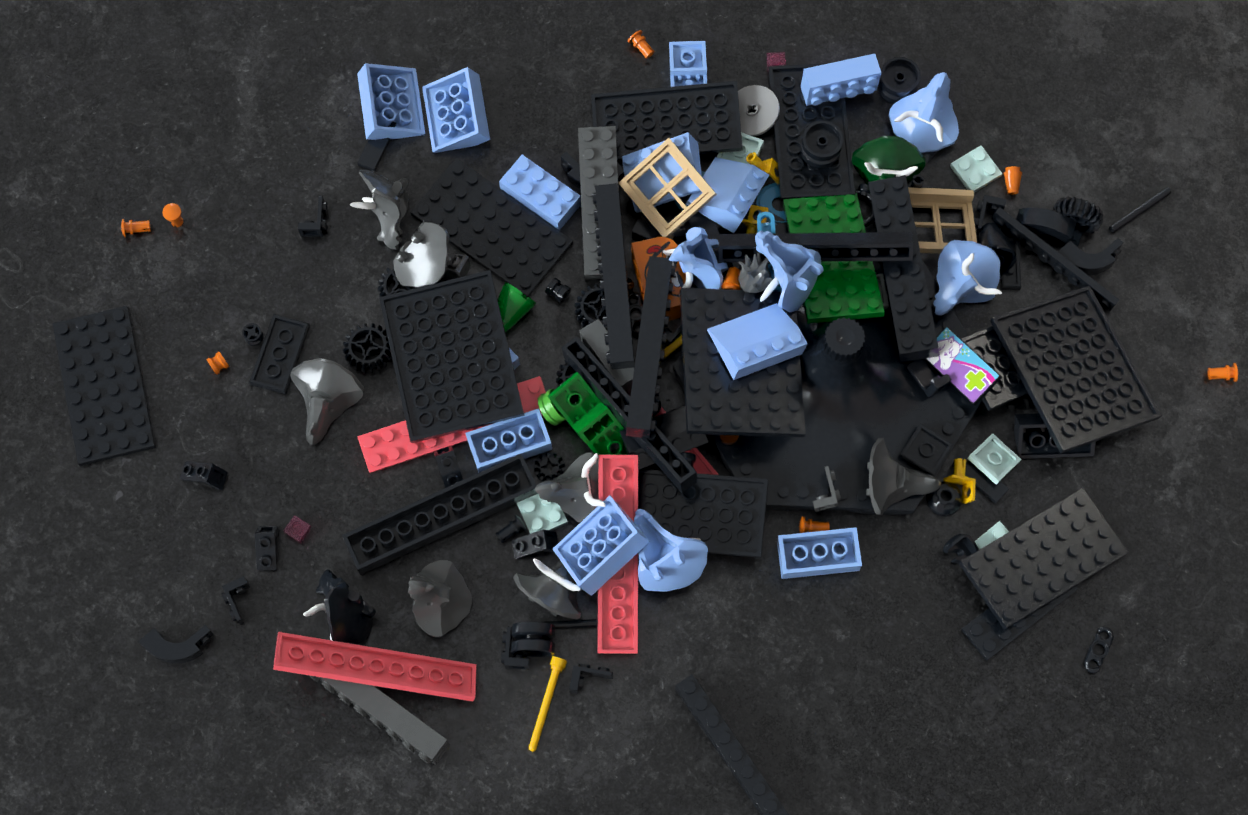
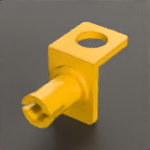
M755 152L748 154L746 161L749 164L755 165L768 173L779 184V178L774 172L775 168L778 171V165L773 158L762 161Z
M751 205L748 220H742V223L747 226L746 234H757V221L753 218L754 212L757 210L768 212L769 208ZM767 218L762 219L761 223H766Z
M957 458L954 459V475L943 478V481L963 485L962 503L967 504L975 500L976 479L965 476L966 459ZM970 488L971 493L970 496L967 497V491Z

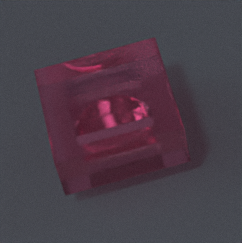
M785 52L767 53V72L769 66L786 65Z
M294 515L283 532L301 543L311 529V525Z

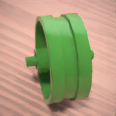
M550 389L538 397V406L545 419L550 424L556 426L566 419L547 397L555 390Z

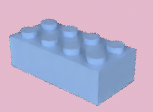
M876 54L804 69L801 90L806 106H816L826 101L834 102L840 98H853L859 94H871L877 91L881 70Z
M524 155L519 157L499 181L501 190L559 231L581 206V196Z
M539 408L524 413L525 416L496 422L465 433L478 473L519 454H522L523 458L526 459L552 450V444Z
M857 527L778 535L777 548L782 579L860 571L862 567Z

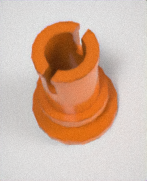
M638 30L630 36L628 43L633 42V46L637 47L647 59L655 51L645 41L646 38L641 36L643 31Z
M175 203L167 204L162 212L164 218L170 221L174 227L182 226L183 219L179 205Z
M122 219L121 230L123 236L126 237V233L134 235L137 232H151L150 221L132 222V220H129V222H125V219Z
M1233 363L1232 367L1226 365L1220 368H1208L1209 380H1230V378H1233L1234 382L1238 380V367L1236 363Z
M804 516L800 519L799 533L830 529L829 522L812 521V519L805 521Z

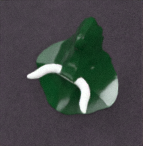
M883 136L868 141L852 154V164L867 185L871 181L906 175L908 183L926 165V159L918 148L897 136Z

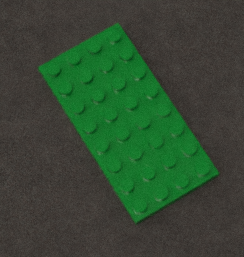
M857 193L855 195L783 199V208L789 233H866ZM873 261L821 262L824 271L818 275L812 291L803 303L807 324L831 322L838 318H850V320L884 317V308Z

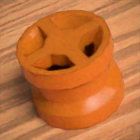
M217 352L213 358L209 357L206 359L216 375L220 373V370L229 368L228 363L220 352Z

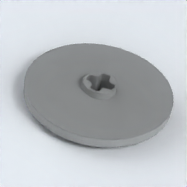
M759 85L747 86L738 91L741 132L754 137L771 129L780 113V105L776 95L770 89ZM750 109H752V110L755 109L756 112H755V113H753V112L750 113L749 110H750Z

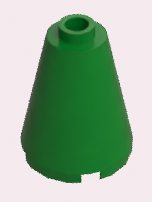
M506 282L498 297L505 333L536 305L534 300Z

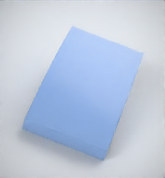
M705 41L669 42L670 87L707 84Z

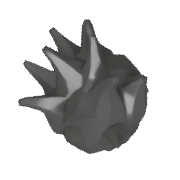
M760 252L757 253V256L754 254L752 262L747 255H745V264L739 261L742 269L738 280L742 290L745 292H762L773 280L771 272L768 270L769 260L766 257L762 262Z

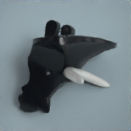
M329 569L326 570L320 577L319 585L316 589V593L326 596L324 603L316 604L303 613V615L312 616L319 611L325 612L330 627V640L358 645L369 637L376 610L369 606L359 593L349 590L348 584L342 578H337Z

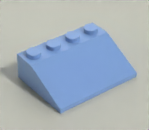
M365 63L357 75L366 139L390 138L391 140L424 135L425 127L416 68ZM393 121L397 123L395 128L388 127Z
M467 67L422 87L433 153L472 147L490 140L478 73Z
M688 132L671 138L673 143L701 175L698 142ZM663 142L622 156L624 175L629 174ZM669 152L653 166L667 184L683 170ZM651 169L635 182L648 200L664 187ZM689 176L672 189L679 198L701 191ZM669 192L654 207L673 201L675 198ZM632 200L635 212H641V210Z
M715 157L703 178L717 195L698 212L730 232L735 233L769 174L755 165ZM702 191L693 193L686 204L689 206L702 194Z
M777 303L708 328V332L733 380L801 355L808 344L799 327L782 308L778 307Z
M608 496L603 501L606 507L598 506L553 548L577 585L591 596L649 543V540L611 496Z

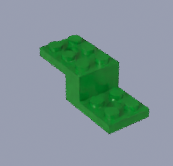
M578 372L547 396L594 454L628 455L619 432L624 429L609 408L600 401ZM578 395V401L573 404L570 403L571 396ZM613 443H618V449L611 452L610 446Z

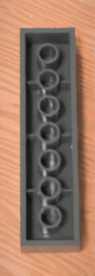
M615 126L578 128L585 279H603V274H599L598 262H602L601 256L597 254V245H600V239H596L595 227H599L598 221L594 219V210H597V204H593L592 193H596L595 185L618 183Z
M308 675L317 683L321 680L324 688L332 694L335 692L339 693L337 696L348 706L352 703L354 705L353 708L363 717L370 716L369 720L380 729L385 727L390 737L396 741L400 738L404 747L412 753L415 750L419 752L418 756L430 765L432 762L436 765L450 747L446 738L376 687Z

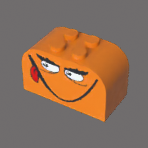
M656 237L631 243V258L643 301L649 257L670 258V256L663 253V250L675 249L678 246L670 238ZM672 261V266L676 268L675 277L670 279V283H673V292L668 294V299L671 300L670 311H666V316H669V321L681 317L679 294L680 289L685 284L686 274L682 272L679 261Z

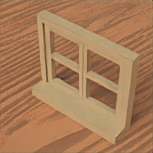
M670 138L665 140L619 182V185L662 237L670 239L674 237L673 233L717 195ZM669 152L683 170L667 184L653 166ZM649 169L664 185L650 200L635 184ZM687 176L702 191V194L689 206H686L672 190ZM670 192L684 210L671 222L667 223L654 205Z
M908 187L912 208H931L933 222H915L916 227L934 228L935 242H919L920 253L940 254L944 246L948 243L943 242L941 228L965 229L966 241L977 243L972 208L974 190ZM939 209H961L964 224L941 223Z

